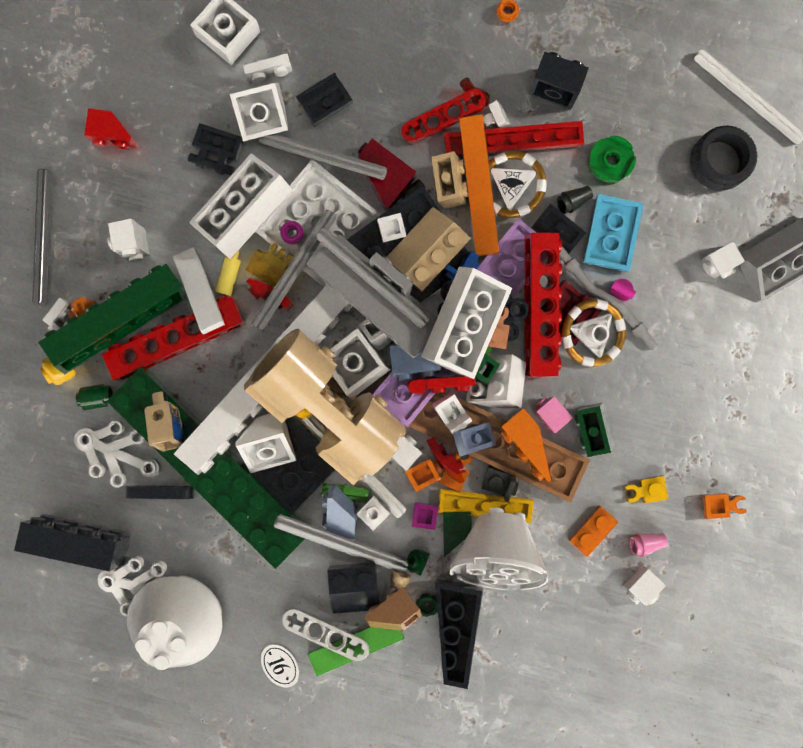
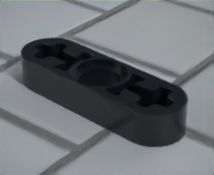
M129 485L126 486L125 498L194 499V488L192 486Z

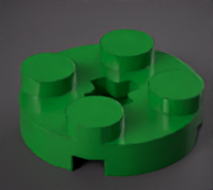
M610 136L598 140L589 153V171L598 180L605 183L617 184L630 175L636 164V156L634 157L631 143L620 136ZM615 155V160L618 163L609 164L606 156Z

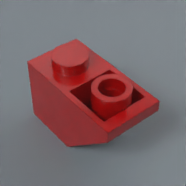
M88 108L84 136L93 145L98 147H106V144L114 145L115 148L121 150H129V147L137 148V142L112 111Z

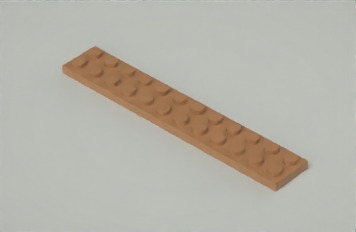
M335 340L332 347H334L339 342ZM388 365L390 371L354 398L344 393L333 376L327 384L330 390L354 400L368 392L373 395L392 370L391 366ZM435 393L408 427L427 436L435 437L436 440L457 449L453 434L445 426L432 405L448 393ZM457 398L472 420L465 429L489 422L496 443L494 446L468 455L571 503L590 459L542 437L551 481L545 482L543 479L539 481L530 471L533 469L528 461L524 463L517 456L515 451L518 449L512 442L508 444L501 437L500 433L502 430L499 426L506 420Z

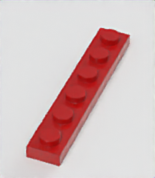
M582 121L485 129L488 154H499L506 151L522 152L579 147L585 144ZM461 131L444 133L446 153L455 152L458 157H464Z

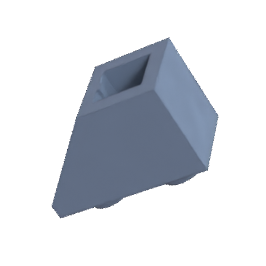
M398 345L389 346L392 378L398 377V381L411 380L412 375L420 374L422 378L436 377V373L441 371L440 365L421 357L423 350L415 358H412Z
M330 484L328 493L323 495V508H327V513H323L322 527H326V531L348 539H354L357 523V505L335 484Z

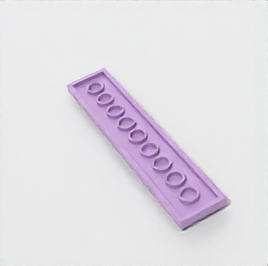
M519 218L498 242L500 254L488 255L477 268L480 272L511 287L510 295L512 298L524 285L525 234L536 233ZM544 251L540 255L541 262L547 257ZM441 366V371L436 373V377L431 378L449 377L453 371ZM391 372L374 392L373 396L380 395L388 403L386 406L387 410L408 427L435 393H432L431 389H426L423 394H412L407 388V384L411 380L398 381V377L392 378ZM420 374V375H412V379H411V380H413V379H414V380H416V379H423V378H422L421 374Z

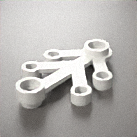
M112 421L109 426L97 431L90 428L79 430L75 434L74 443L79 450L85 451L90 464L89 475L91 477L100 478L105 474V467L100 464L96 450L104 453L112 475L110 483L113 487H122L126 484L127 480L126 476L121 472L117 459L139 468L145 477H155L160 473L161 464L157 459L143 460L120 450L133 444H142L145 441L142 436L140 441L134 439L135 434L138 433L136 430L132 431L129 436L109 444L100 441V439L111 434H122L125 426L121 421ZM116 423L120 426L118 432L113 430V426ZM85 435L89 438L87 444H84L82 441ZM147 464H151L153 466V470L151 472H147ZM96 466L100 468L99 475H96L94 473V468ZM117 476L121 477V484H116L115 478Z
M133 556L127 564L118 570L114 569L110 572L103 570L98 576V585L102 590L113 593L121 604V614L127 616L128 610L125 608V605L130 606L132 600H129L123 589L130 590L135 596L147 584L146 582L154 577H161L166 572L167 565L165 562L156 561L150 569L133 580L123 578L131 571L138 572L144 566L142 557ZM132 561H137L139 567H135ZM155 566H160L162 572H158ZM106 578L111 579L112 584L108 583Z

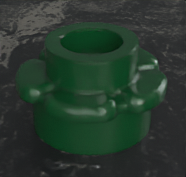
M424 593L420 596V599H417L416 605L420 609L422 616L428 617L437 613L436 596Z

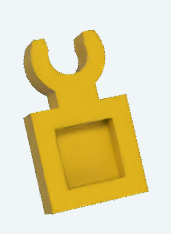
M662 475L639 479L640 486L638 487L632 484L624 486L625 490L632 489L634 491L633 497L626 498V501L630 503L637 502L640 497H642L643 503L668 499L665 478Z

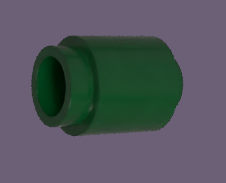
M104 384L81 387L79 393H76V403L84 411L108 407L109 403L107 400L113 395V390L110 385L105 386Z

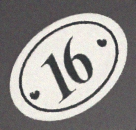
M272 644L265 647L261 654V665L266 676L280 687L288 688L295 685L299 678V667L294 656L280 645Z

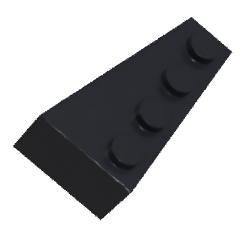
M437 579L435 589L443 684L468 689L484 587Z

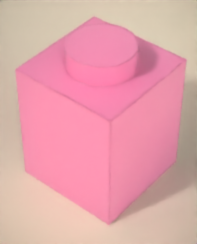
M545 396L536 404L535 415L551 433H556L573 419L555 396L549 399Z

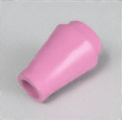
M636 533L634 537L630 538L632 553L640 557H644L668 545L664 533Z

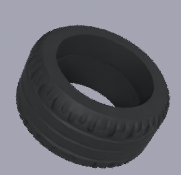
M729 125L718 126L709 130L697 141L691 152L690 165L695 178L701 184H704L703 186L718 191L732 189L745 181L752 174L757 164V148L752 137L750 138V135L741 130V128ZM710 143H726L736 151L739 158V168L736 174L724 175L712 168L707 157Z

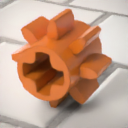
M86 297L76 299L70 304L72 311H69L68 315L70 318L80 317L86 313L85 311L88 307L96 304L95 300H87Z

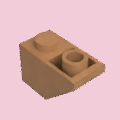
M402 587L399 590L396 589L390 592L386 600L380 605L372 606L364 618L369 626L373 628L404 631L422 617L418 606Z

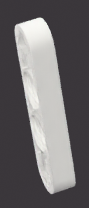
M288 610L283 615L282 622L287 630L353 661H361L369 654V645L364 639L301 610ZM297 614V619L301 622H305L306 618L309 619L304 626L303 632L300 631L303 626L299 624H294L293 627L290 626L289 616ZM313 623H318L321 626L322 631L318 637H313L309 633V627ZM336 632L340 633L343 637V643L339 647H334L330 642L332 634ZM348 637L352 639L349 644L357 646L359 643L362 644L361 649L364 650V654L355 656V651L351 648H347V652L343 651L347 645Z

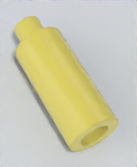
M239 251L231 259L224 256L215 293L231 297L241 263L238 260Z

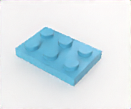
M598 194L582 263L629 272L644 203Z

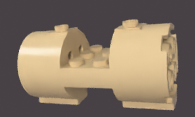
M295 329L284 336L260 361L249 380L244 384V391L281 423L304 408L312 413L327 427L321 442L316 446L318 455L354 485L358 480H363V475L367 473L370 476L374 475L392 458L399 448L397 445L399 437L405 436L406 427L387 410L386 406L388 403L378 394L375 397L370 392L362 394L348 405H346L347 402L338 393L334 396L327 383L337 366L333 359L336 355L328 347L324 346L321 348L318 344H315L300 329Z

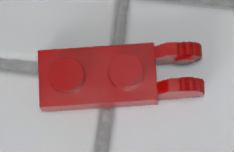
M466 376L413 379L407 384L408 391L412 394H423L426 389H431L432 393L446 392V387H455L456 391H468L470 386H476L475 378L472 379Z

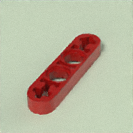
M479 89L469 90L406 122L401 130L403 138L409 144H416L459 123V118L473 116L481 112L486 105L483 92ZM474 96L479 99L477 106L471 103V98ZM462 101H464V102H465V105H467L466 107H467L468 111H466V112H465L464 107H463V105H462V103H461ZM458 106L460 114L457 117H450L448 115L450 107ZM430 117H438V126L434 128L427 126V121ZM421 122H422V124H423V126H424V128H425V130H426V132H424V133H423L422 129H419V128H421V126H420V124H419V123H421ZM412 127L414 130H417L415 137L408 135L410 133L409 129Z

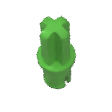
M323 482L321 497H323L324 493H328L330 484ZM346 483L344 486L336 485L352 501L367 502L369 496L368 489L347 486Z

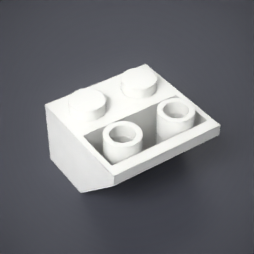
M513 354L490 356L500 363V366L488 384L475 378L476 386H470V390L467 391L466 402L499 409L521 408L526 363ZM484 363L483 367L479 371L481 375L483 374L489 363Z

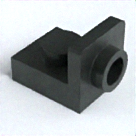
M488 465L481 489L504 496V501L509 502L511 495H516L519 482H516V476Z

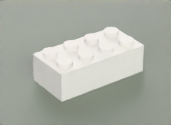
M251 153L189 223L231 259L292 191V188L276 171Z
M459 266L421 357L455 373L474 379L512 288L475 268Z

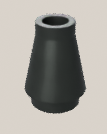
M589 186L562 192L557 197L559 209L564 214L573 213L581 205L593 198L592 189Z

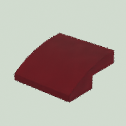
M562 280L559 284L562 289V297L559 300V310L562 313V320L559 324L560 334L568 312L580 302L591 299L587 295L581 294L566 280ZM547 301L542 306V311H545L547 309ZM597 308L585 309L573 321L572 325L598 317L602 310ZM570 331L573 345L576 346L579 339Z

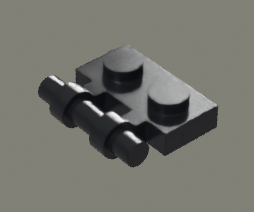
M199 123L192 146L200 150L198 155L190 153L188 162L194 163L196 167L202 169L206 167L215 170V173L220 175L224 173L232 175L235 168L227 165L228 159L238 160L244 141L241 136ZM208 153L219 155L218 161L208 159Z

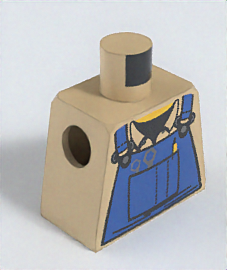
M166 392L153 393V406L145 408L148 443L150 446L161 451L179 448L185 442L179 410L168 402Z

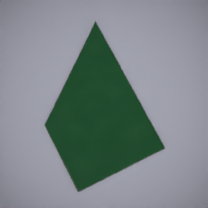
M471 511L443 512L444 557L462 543L470 533L472 522L471 515L469 514H471Z

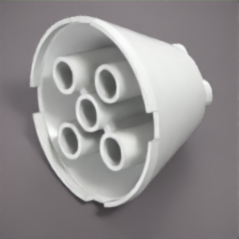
M490 508L489 513L481 514L450 565V574H457V580L484 588L508 590V585H521L520 589L525 590L541 587L548 582V572L525 520V514L504 513V510L501 508Z
M183 575L179 577L161 576L145 584L131 601L127 614L128 632L136 651L149 665L156 667L158 670L189 666L204 659L215 648L223 628L222 610L213 592L200 581Z

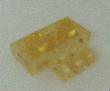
M276 243L271 245L267 254L260 249L256 250L245 269L273 288L294 257V255L289 253L284 260L283 256L286 250L283 248L275 254L278 248Z

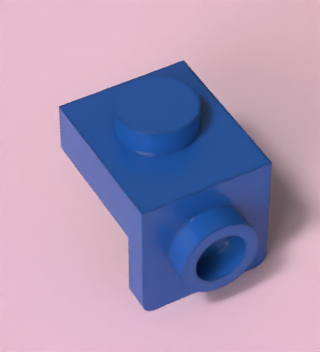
M473 251L467 252L459 266L477 269L479 265L477 260L480 256ZM447 264L442 270L446 271L445 276L454 280L457 270Z

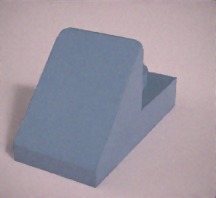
M489 422L453 433L459 456L496 445Z

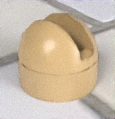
M393 570L390 577L392 587L397 590L402 587L405 588L409 583L410 575L406 572L400 573Z

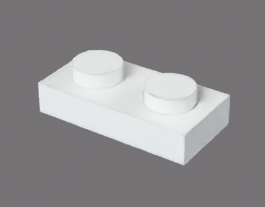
M287 53L243 65L249 83H261L266 78L273 76L282 77L292 71Z

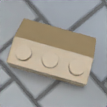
M432 207L391 251L387 258L391 261L393 267L410 278L413 286L418 291H423L471 238L454 221Z

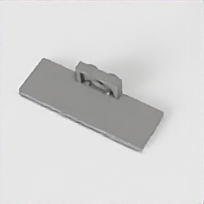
M337 235L336 237L428 315L430 318L429 322L423 328H419L326 247L308 262V268L408 355L415 358L425 348L437 317L410 295L413 283L405 273H400L393 267L389 259L375 253L369 260L343 236Z

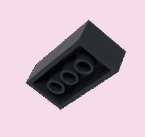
M42 514L40 517H31L30 520L20 522L14 551L110 572L125 564L130 536L123 535L124 532L121 530L110 529L109 532L102 531L98 525L87 524L84 527L79 526L78 522L74 520L64 519L61 522L56 521L54 516Z

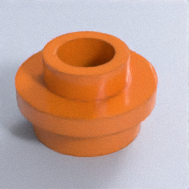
M502 0L496 9L497 17L506 23L513 22L519 14L518 4L514 0ZM509 9L511 14L504 13V10Z

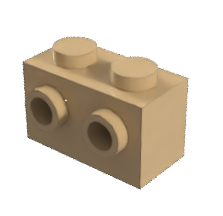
M455 152L433 156L432 164L438 203L445 209L467 204L466 196L469 195L467 182H464L463 174H466L464 160H460Z

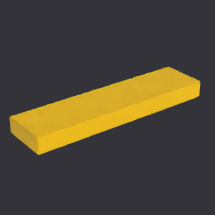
M440 489L438 513L471 511L469 515L479 517L481 514L489 513L490 508H501L504 510V513L525 514L526 522L531 523L534 500L510 497L509 502L504 501V496Z

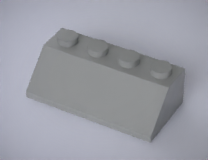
M803 218L741 253L745 260L741 264L742 273L761 302L803 278Z

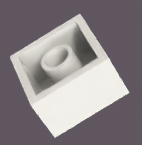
M212 0L190 25L196 37L230 65L235 62L260 33L257 20L233 0Z
M358 328L330 349L336 355L333 359L337 364L332 376L349 397L354 398L390 371V368L366 335Z

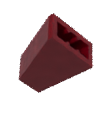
M372 138L369 143L365 142L360 147L358 159L387 168L386 177L383 180L366 175L383 209L387 211L396 205L403 192L416 179V171Z

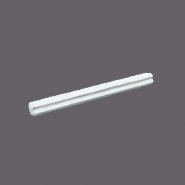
M701 49L696 54L694 61L797 145L803 141V130L705 49Z
M314 415L308 419L301 418V423L321 442L327 428ZM368 473L363 475V480L359 481L396 518L402 516L406 511V507L374 475L370 476Z

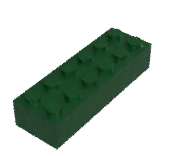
M165 264L153 267L147 276L142 279L136 278L132 280L126 289L121 292L118 290L111 293L103 303H96L88 307L85 314L78 318L72 317L64 323L65 326L59 330H51L42 336L43 339L38 344L53 366L65 375L186 299L184 289L169 266Z

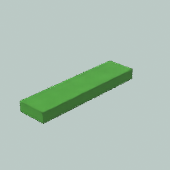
M370 626L352 633L368 643L369 654L404 639L403 633L400 630L373 628ZM348 637L347 645L343 651L347 652V648H351L355 651V656L364 654V650L361 649L362 644L359 643L357 646L351 645L349 643L352 639ZM343 638L331 642L334 647H339L343 643ZM323 646L308 652V657L316 676L353 661Z

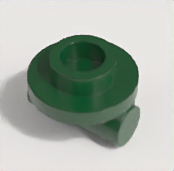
M418 549L411 551L407 557L408 570L421 576L430 553Z

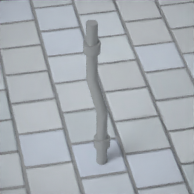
M562 246L559 258L565 264V269L569 273H573L589 294L615 306L632 327L631 331L637 338L640 337L650 350L656 348L658 344L647 332L648 328L646 325L638 321L623 301L595 287L579 267L580 263L576 258H572Z

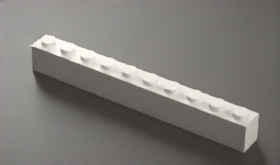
M327 284L177 449L174 455L196 474L199 475L201 472L205 474L214 464L212 459L218 453L222 455L231 444L228 441L234 435L238 437L247 427L245 422L251 416L255 418L263 409L255 399L244 391V384L249 380L252 372L265 355L284 336L295 329H300L315 344L320 345L326 338L324 334L329 328L335 329L341 321L339 317L344 311L349 313L353 306Z

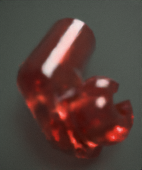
M464 78L460 82L463 91L479 89L485 96V107L488 106L490 96L487 91L475 87L469 78ZM475 96L471 98L473 103L479 104V99Z

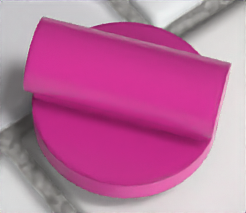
M627 279L615 280L610 287V294L623 302L632 299L636 293L632 283Z

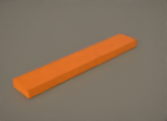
M483 114L459 118L475 253L480 257L500 254Z

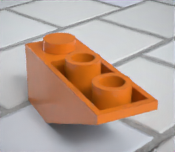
M522 408L499 426L502 430L500 435L508 444L511 442L518 449L515 451L517 456L524 463L526 461L530 463L533 467L530 471L539 481L543 479L545 482H550L551 477L540 428L526 410Z

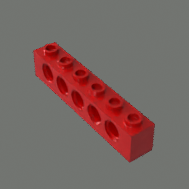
M559 233L525 234L524 301L528 304L529 313L524 319V362L526 363L525 375L530 377L559 376L562 366L561 358L559 357V347L562 343V337L559 333V324L562 320V313L559 310V300L562 297V289L559 286V277L562 274L559 253L562 251V240L559 239ZM543 251L548 256L545 264L540 260V255ZM543 275L548 280L545 288L540 284V278ZM543 299L548 304L545 311H542L540 308V302ZM542 323L547 325V332L544 335L540 332ZM545 346L547 348V355L541 358L540 349Z
M228 296L216 299L225 325L208 333L202 334L200 330L195 334L191 332L192 324L197 322L193 313L189 316H177L172 319L173 323L166 326L164 324L157 325L150 329L151 333L144 336L143 334L135 335L129 338L130 342L124 345L119 343L110 346L108 352L102 354V357L112 380L122 381L131 377L140 367L149 369L247 325L236 300L233 297L228 298ZM177 331L179 338L175 343H171L170 335ZM152 341H156L157 349L150 353L149 344ZM134 350L136 357L134 361L129 362L127 355L130 351Z

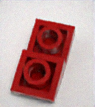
M249 278L246 281L251 286L248 291L257 300L261 297L266 301L274 289L272 286ZM285 296L278 308L280 310L284 307L289 311L294 304Z
M435 437L426 440L439 466L460 484L465 482L462 473L466 471L461 459L456 460L453 453L447 454L443 443L438 444Z

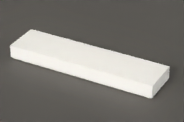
M193 247L173 256L202 334L225 325L196 249Z

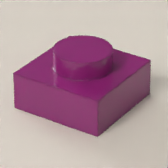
M415 502L412 527L435 530L439 506Z

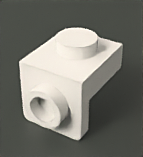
M452 391L432 404L452 434L464 430L472 422L470 416L465 412Z

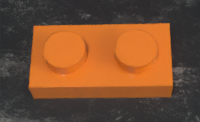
M599 505L569 538V541L588 557L617 525L618 521Z

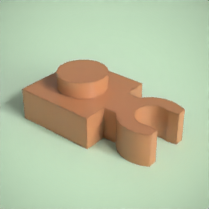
M508 308L503 309L488 347L507 348L510 325H504L503 321L508 317Z

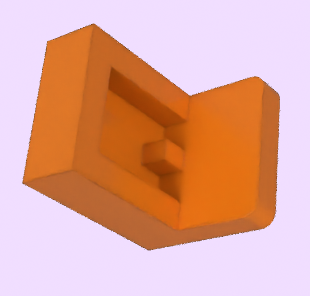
M428 458L411 467L405 473L415 491L418 492L428 485L441 480L439 474L442 473V470L436 460L432 462Z

